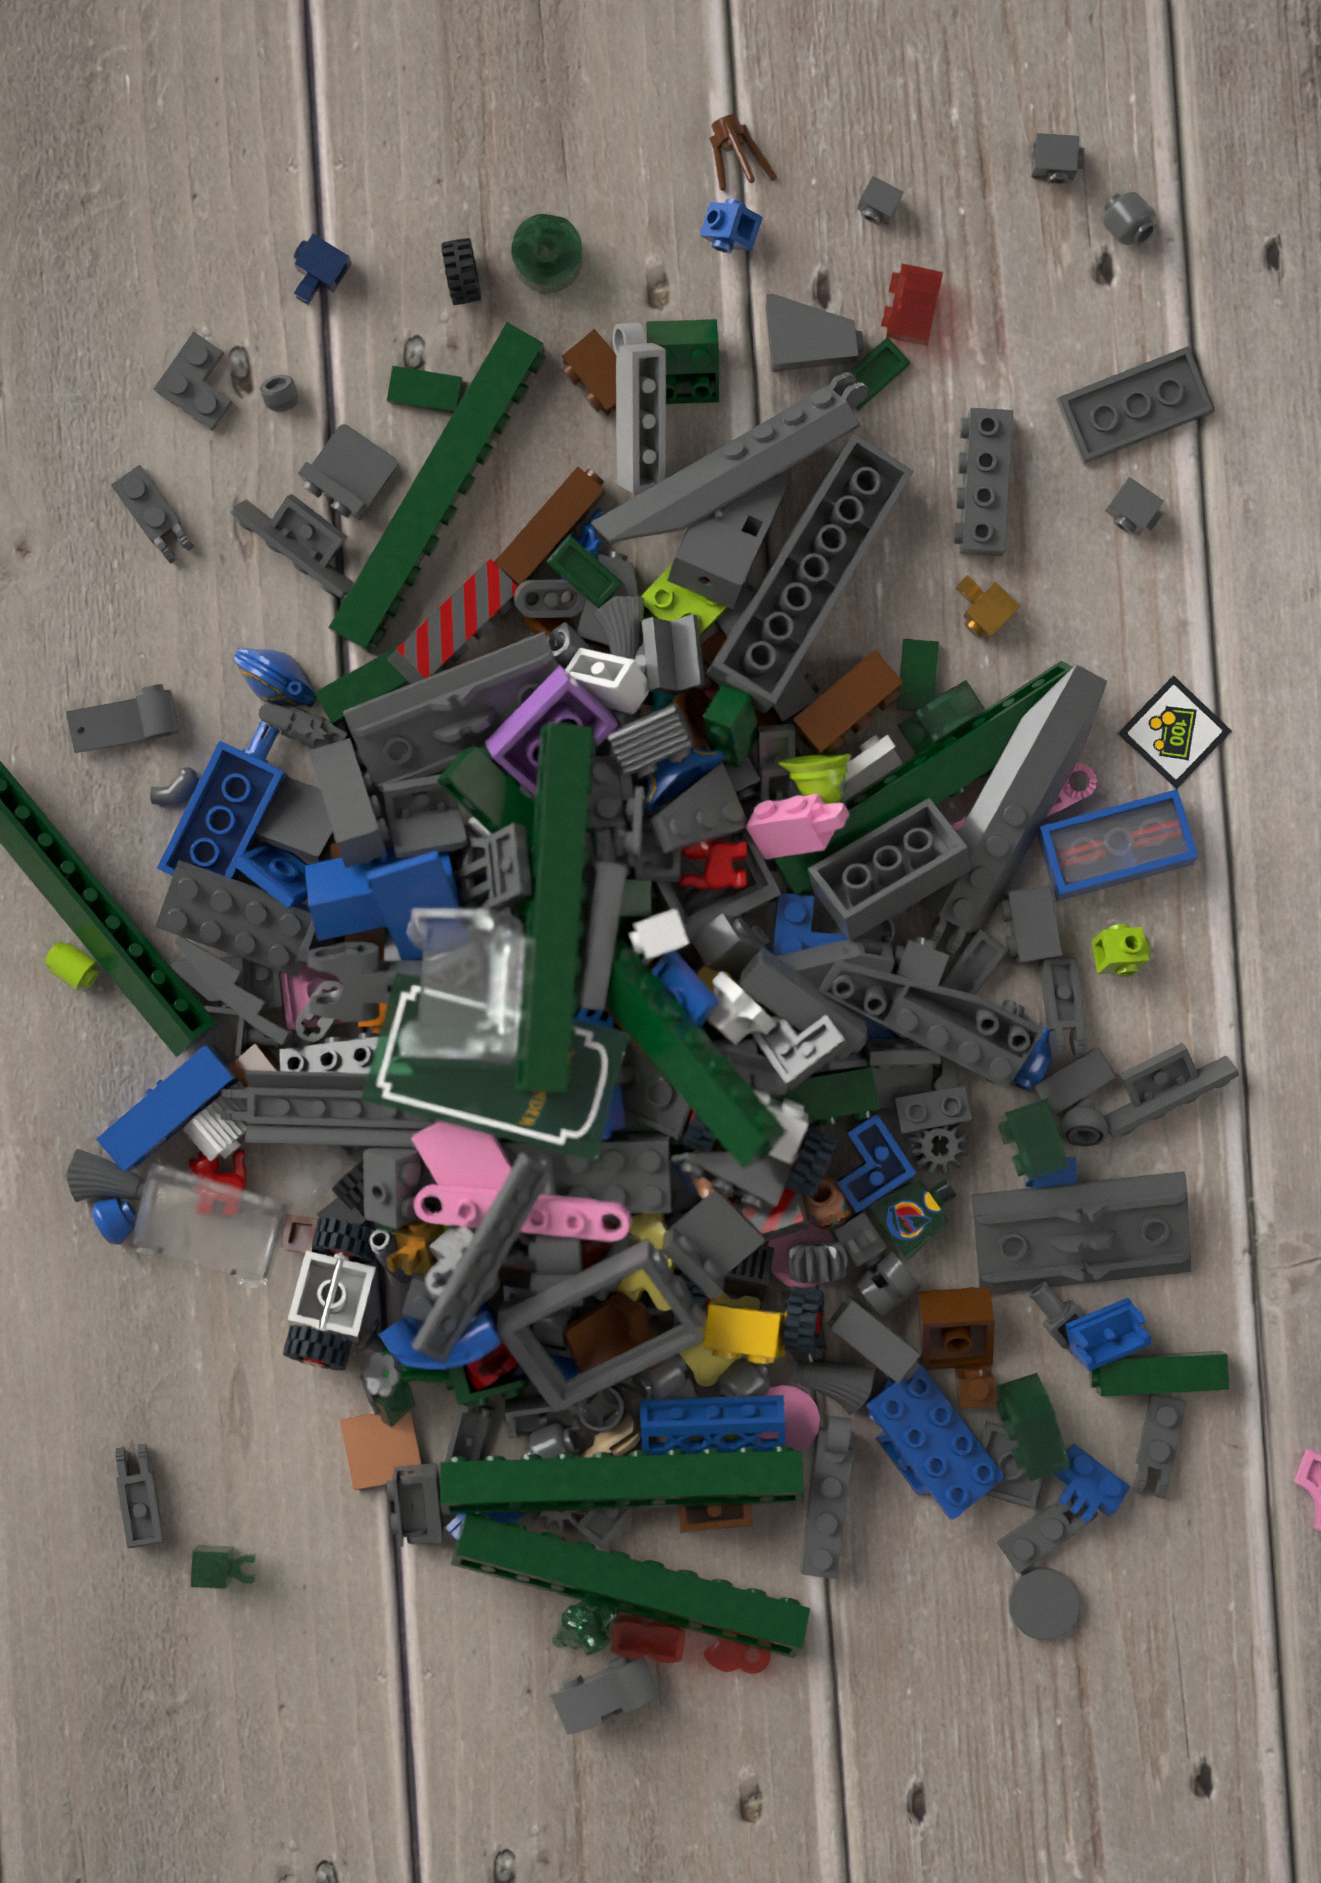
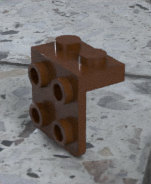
M620 1291L566 1326L564 1335L580 1374L657 1337L648 1323L651 1321L650 1313L641 1302L636 1304ZM663 1360L650 1366L649 1368L653 1370L654 1368L661 1365L663 1363Z

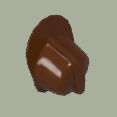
M697 688L683 691L676 695L668 706L678 703L694 737L695 744L693 746L696 748L703 747L708 743L703 714L707 713L706 709L710 708V703L712 702L702 690Z

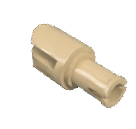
M627 1414L611 1429L601 1431L595 1435L594 1445L578 1455V1458L592 1457L594 1453L610 1452L614 1456H628L630 1452L637 1451L642 1447L641 1429L634 1419Z

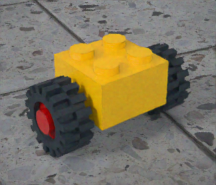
M685 1273L682 1274V1279L688 1289V1296L694 1304L698 1303L701 1305L707 1316L703 1348L713 1349L712 1356L733 1359L739 1358V1353L748 1354L747 1361L769 1364L774 1363L775 1358L784 1357L785 1351L809 1355L816 1353L823 1323V1290L794 1286L789 1298L787 1311L780 1313L716 1304L715 1298L711 1300ZM675 1314V1315H674V1321H675L674 1328L677 1327V1326H679V1325H682L681 1321L679 1320V1318H678V1317L676 1316V1314Z

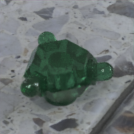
M581 1601L577 1605H570L561 1614L557 1623L556 1633L552 1637V1642L557 1648L569 1646L574 1650L583 1649L585 1655L595 1654L611 1642L608 1637L611 1622L621 1611Z

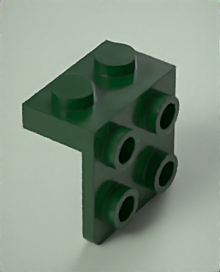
M467 1363L443 1370L447 1390H454L458 1405L467 1403L468 1408L489 1403L490 1396L500 1393L503 1399L521 1395L523 1390H525L524 1387L528 1386L530 1381L528 1375L524 1373L510 1377V1379L495 1381L486 1388L477 1390L470 1385L469 1378L465 1373Z

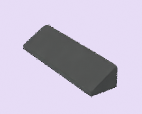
M588 860L586 868L582 870L581 882L586 883V897L584 903L580 904L579 918L583 919L584 930L582 939L580 941L577 940L576 955L581 957V970L579 976L575 977L574 991L578 992V1007L603 1010L605 1005L626 876V866Z

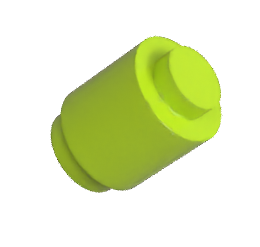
M58 941L44 960V964L49 967L50 973L77 991L83 987L86 989L90 988L99 975V971L96 970L98 962L71 943L65 944L62 941Z

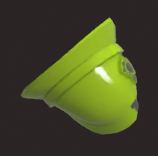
M851 754L801 756L779 761L778 764L789 772L790 779L796 783L801 796L819 794L824 804H835L841 800L846 789V773L848 772L846 765L851 758Z

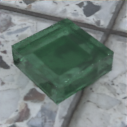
M402 1378L394 1386L392 1395L388 1397L381 1396L375 1401L382 1422L390 1428L401 1420L416 1404L409 1383Z

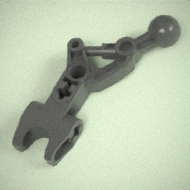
M345 942L310 950L308 954V967L318 971L333 973L340 979L342 984L336 991L311 996L309 1003L310 1013L317 1016L333 1018L344 1022L375 1020L380 1016V1003L399 1004L402 992L411 993L412 986L415 985V978H419V987L455 996V992L459 987L472 978L477 989L474 993L477 1002L510 1011L511 1008L500 1000L495 986L489 985L482 968L483 950L476 943H467L463 947L437 960L378 961V946L366 942ZM439 978L444 984L435 987L428 984L427 980ZM396 979H401L402 985H397ZM416 992L414 1001L409 999L405 1001V1004H425L433 1017L455 1030L519 1033L520 1021L508 1015L481 1008V1011H475L465 1004Z

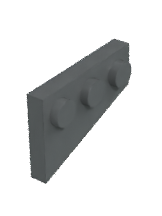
M723 762L714 766L705 776L695 782L687 791L650 820L664 853L740 833L747 829L746 825L748 823Z

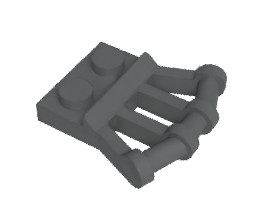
M513 823L486 838L467 837V846L463 847L461 867L457 871V881L461 883L462 893L459 895V905L465 909L469 919L468 929L472 936H482L489 932L491 929L490 922L503 908L514 907L516 902L532 895L525 825ZM477 849H485L486 856L476 861ZM487 873L488 881L476 886L475 882L478 881L479 876ZM490 897L486 901V903L481 908H479L481 900Z

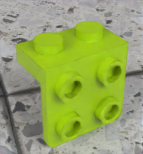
M672 563L641 596L644 598V619L654 617L673 621L686 616L697 615L699 635L701 637L728 607L667 581Z

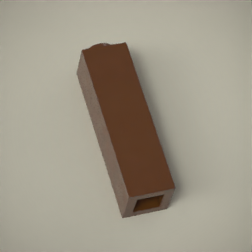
M577 466L494 562L517 586L531 580L557 549V545L577 528L605 496V489L601 487L604 481L591 469L588 468L584 472Z

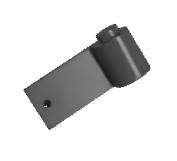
M163 684L143 687V694L138 695L135 699L66 711L74 753L179 733L171 690H164Z

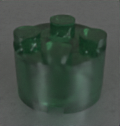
M536 214L523 221L517 228L512 241L511 253L516 274L526 286L538 293L547 294L561 291L576 280L583 266V250L580 235L569 220L561 216ZM546 248L549 252L553 251L554 256L552 258L542 257L541 250Z

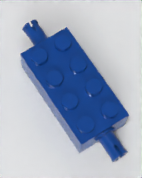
M260 721L247 750L243 748L242 751L219 740L157 869L173 876L177 863L180 860L237 880L241 871L234 864L240 855L252 850L256 841L255 832L288 776L284 771L268 764L266 759L280 730Z

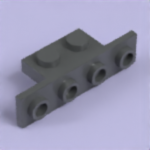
M293 494L288 495L272 519L248 500H244L233 507L230 513L237 518L240 526L248 531L257 533L265 540L266 545L271 550L284 554L293 561V565L297 570L311 575L319 581L321 587L327 593L340 598L345 597L349 593L354 582L330 564L347 536Z
M1181 1043L1119 1074L1131 1103L1104 1116L1109 1127V1134L1112 1138L1127 1135L1136 1127L1150 1120L1159 1119L1168 1111L1182 1104L1191 1103L1200 1095L1214 1088L1226 1086L1232 1079L1239 1076V1072L1226 1055L1196 1070L1187 1047Z

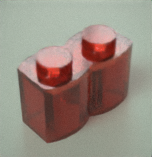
M902 263L900 273H892L888 293L895 294L892 307L885 305L881 327L888 328L886 337L925 346L928 345L943 272Z
M622 1615L614 1619L611 1651L625 1658H640L647 1655L649 1658L661 1663H675L682 1660L685 1642L684 1628L659 1621L650 1623L644 1618L634 1615Z

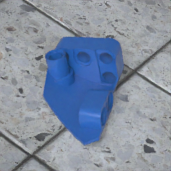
M487 1302L480 1306L477 1317L468 1322L446 1363L427 1356L412 1347L425 1323L422 1320L406 1316L378 1334L390 1354L396 1358L397 1364L402 1363L407 1366L425 1369L456 1367L472 1362L486 1355L502 1342L497 1334V1317Z

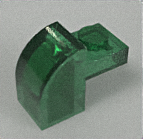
M967 680L917 710L916 713L897 726L917 755L983 712L985 707Z

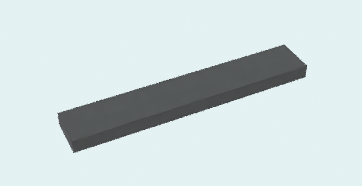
M520 1153L412 1344L413 1348L442 1363H446L554 1170Z

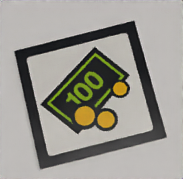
M1173 675L1118 734L1177 789L1232 730Z

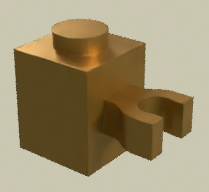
M967 575L955 588L973 604L963 615L967 620L964 625L978 639L984 636L989 640L1021 607L996 581L984 592Z
M418 1219L400 1227L395 1232L398 1251L386 1258L388 1270L395 1272L401 1267L402 1270H405L406 1275H412L414 1272L427 1275L439 1263L438 1259L429 1249V1246L444 1233V1224L428 1223Z

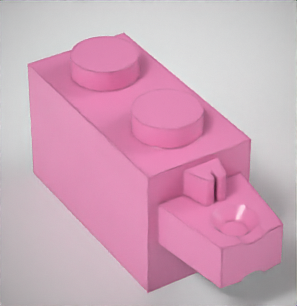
M819 794L809 796L797 795L790 799L779 801L767 800L758 804L746 828L764 859L825 850L834 831L843 828L846 818L849 817V812L844 803L824 804Z

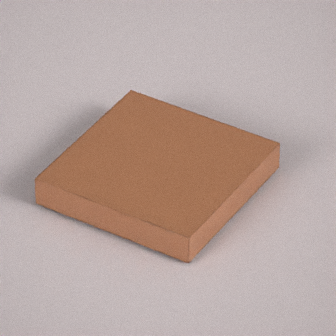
M411 1405L380 1411V1414L377 1416L374 1413L340 1420L353 1490L387 1484V1480L393 1479L394 1467L422 1464Z

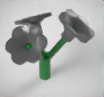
M377 1319L353 1352L355 1356L367 1348L376 1352L371 1355L370 1363L364 1367L363 1374L360 1375L366 1396L376 1416L380 1414V1398L392 1395L395 1388L411 1381L444 1382V1369H425L400 1363L399 1365L406 1370L399 1371L396 1368V1358L390 1354L383 1341L377 1336V1329L380 1323Z

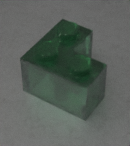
M1047 1099L1005 1112L1001 1116L1002 1122L997 1125L1003 1144L1010 1143L1012 1151H1016L1017 1155L1011 1158L1018 1177L1024 1175L1026 1182L1070 1168Z
M1038 1373L997 1385L1000 1400L996 1401V1409L1001 1422L1004 1424L1009 1441L1015 1440L1017 1447L1011 1449L1017 1469L1024 1468L1029 1481L1071 1468L1054 1408Z

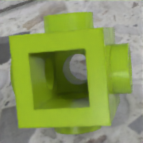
M1126 923L1116 924L1102 930L1091 940L1097 975L1117 973L1118 977L1133 976L1149 961L1150 943L1144 936L1143 927L1130 928L1129 924Z

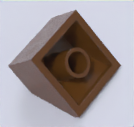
M990 1287L918 1291L921 1363L924 1369L993 1366L995 1319Z

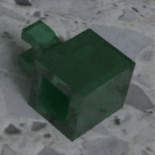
M197 1545L192 1551L191 1587L227 1589L232 1582V1577L243 1583H254L255 1574H245L242 1571V1564L245 1562L255 1563L256 1554H244L238 1558H233V1546Z

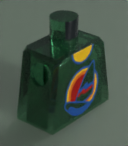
M915 1179L886 1193L868 1205V1207L903 1257L908 1261L949 1221L940 1207L957 1195L946 1179H943L929 1190L926 1189L920 1179Z

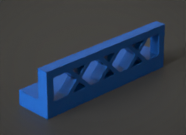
M784 1395L640 1400L642 1451L649 1452L650 1455H664V1452L669 1450H683L686 1454H700L701 1450L711 1448L719 1449L722 1453H735L737 1449L752 1447L756 1448L758 1452L772 1451L775 1447L785 1446ZM767 1432H778V1438L762 1439L759 1435ZM726 1434H737L740 1436L736 1440H726L723 1438ZM690 1435H701L704 1437L701 1441L686 1439ZM664 1436L668 1438L665 1442L649 1443V1437Z

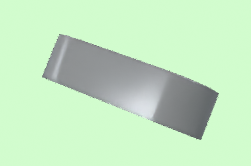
M325 981L317 987L312 996L323 993L325 989L332 990L334 987L339 989L342 984L337 981ZM310 998L296 1020L295 1030L302 1040L317 1042L326 1036L336 1019L321 1017L317 1024L321 1028L320 1033L312 1032L309 1036L306 1035L304 1032L307 1027L303 1025V1021L305 1019L312 1020L316 1016L310 1013Z

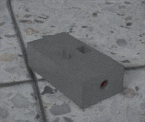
M778 474L692 524L677 552L667 581L733 609L781 505L790 479Z

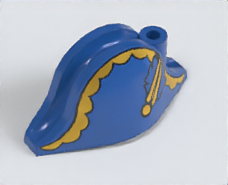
M239 648L233 657L249 687L261 700L272 704L312 707L317 697L314 689L299 664L290 655L277 650Z
M693 746L689 748L691 754L681 760L671 763L669 758L657 762L658 769L646 775L650 787L648 798L645 802L647 813L660 807L695 783L723 760V754L719 751H702L700 747L696 748Z

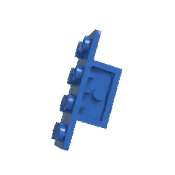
M921 1364L909 1380L902 1378L899 1383L895 1381L867 1404V1409L884 1430L875 1437L877 1442L917 1495L930 1493L950 1520L960 1516L1004 1478L1002 1472Z

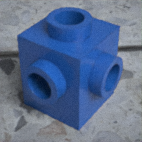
M726 199L725 203L710 202L700 236L712 242L711 247L723 253L730 254L732 249L752 251L763 217L746 208L744 203L734 199Z

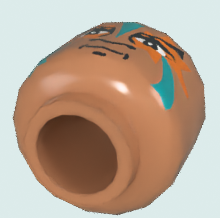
M823 1177L812 1199L802 1195L806 1213L811 1223L824 1230L836 1229L845 1224L852 1211L851 1204L836 1183L838 1181L834 1178Z

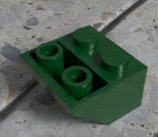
M717 319L646 322L647 343H654L666 349V404L719 402Z

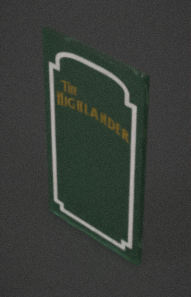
M396 972V975L393 977V986L366 1085L361 1094V1100L595 1162L599 1156L598 1150L626 1044L629 1042V1033L572 1018L571 1028L576 1030V1042L574 1049L570 1050L569 1065L573 1066V1081L571 1087H567V1093L557 1095L515 1091L521 1005Z

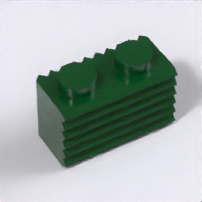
M723 685L719 687L720 691L716 692L717 696L713 697L710 708L706 709L707 713L703 714L710 751H719L723 754L721 762H723L724 766L731 765L739 768L758 737L756 713L754 712L755 705H753V697L750 694Z

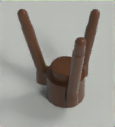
M736 114L721 117L712 123L711 127L715 135L709 139L714 149L717 177L721 191L726 190L721 147L725 151L734 150L748 182L754 183L755 181L741 147L744 141L770 180H776V174L751 138L746 124L741 125Z

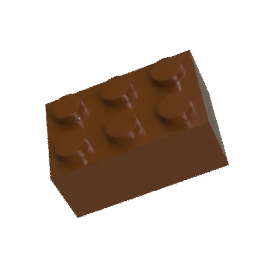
M874 650L798 714L791 724H793L795 732L815 755L823 753L832 755L844 745L846 739L843 736L847 732L852 730L857 734L874 718L871 715L873 710L879 707L881 711H884L901 695L898 689L903 682L879 653Z

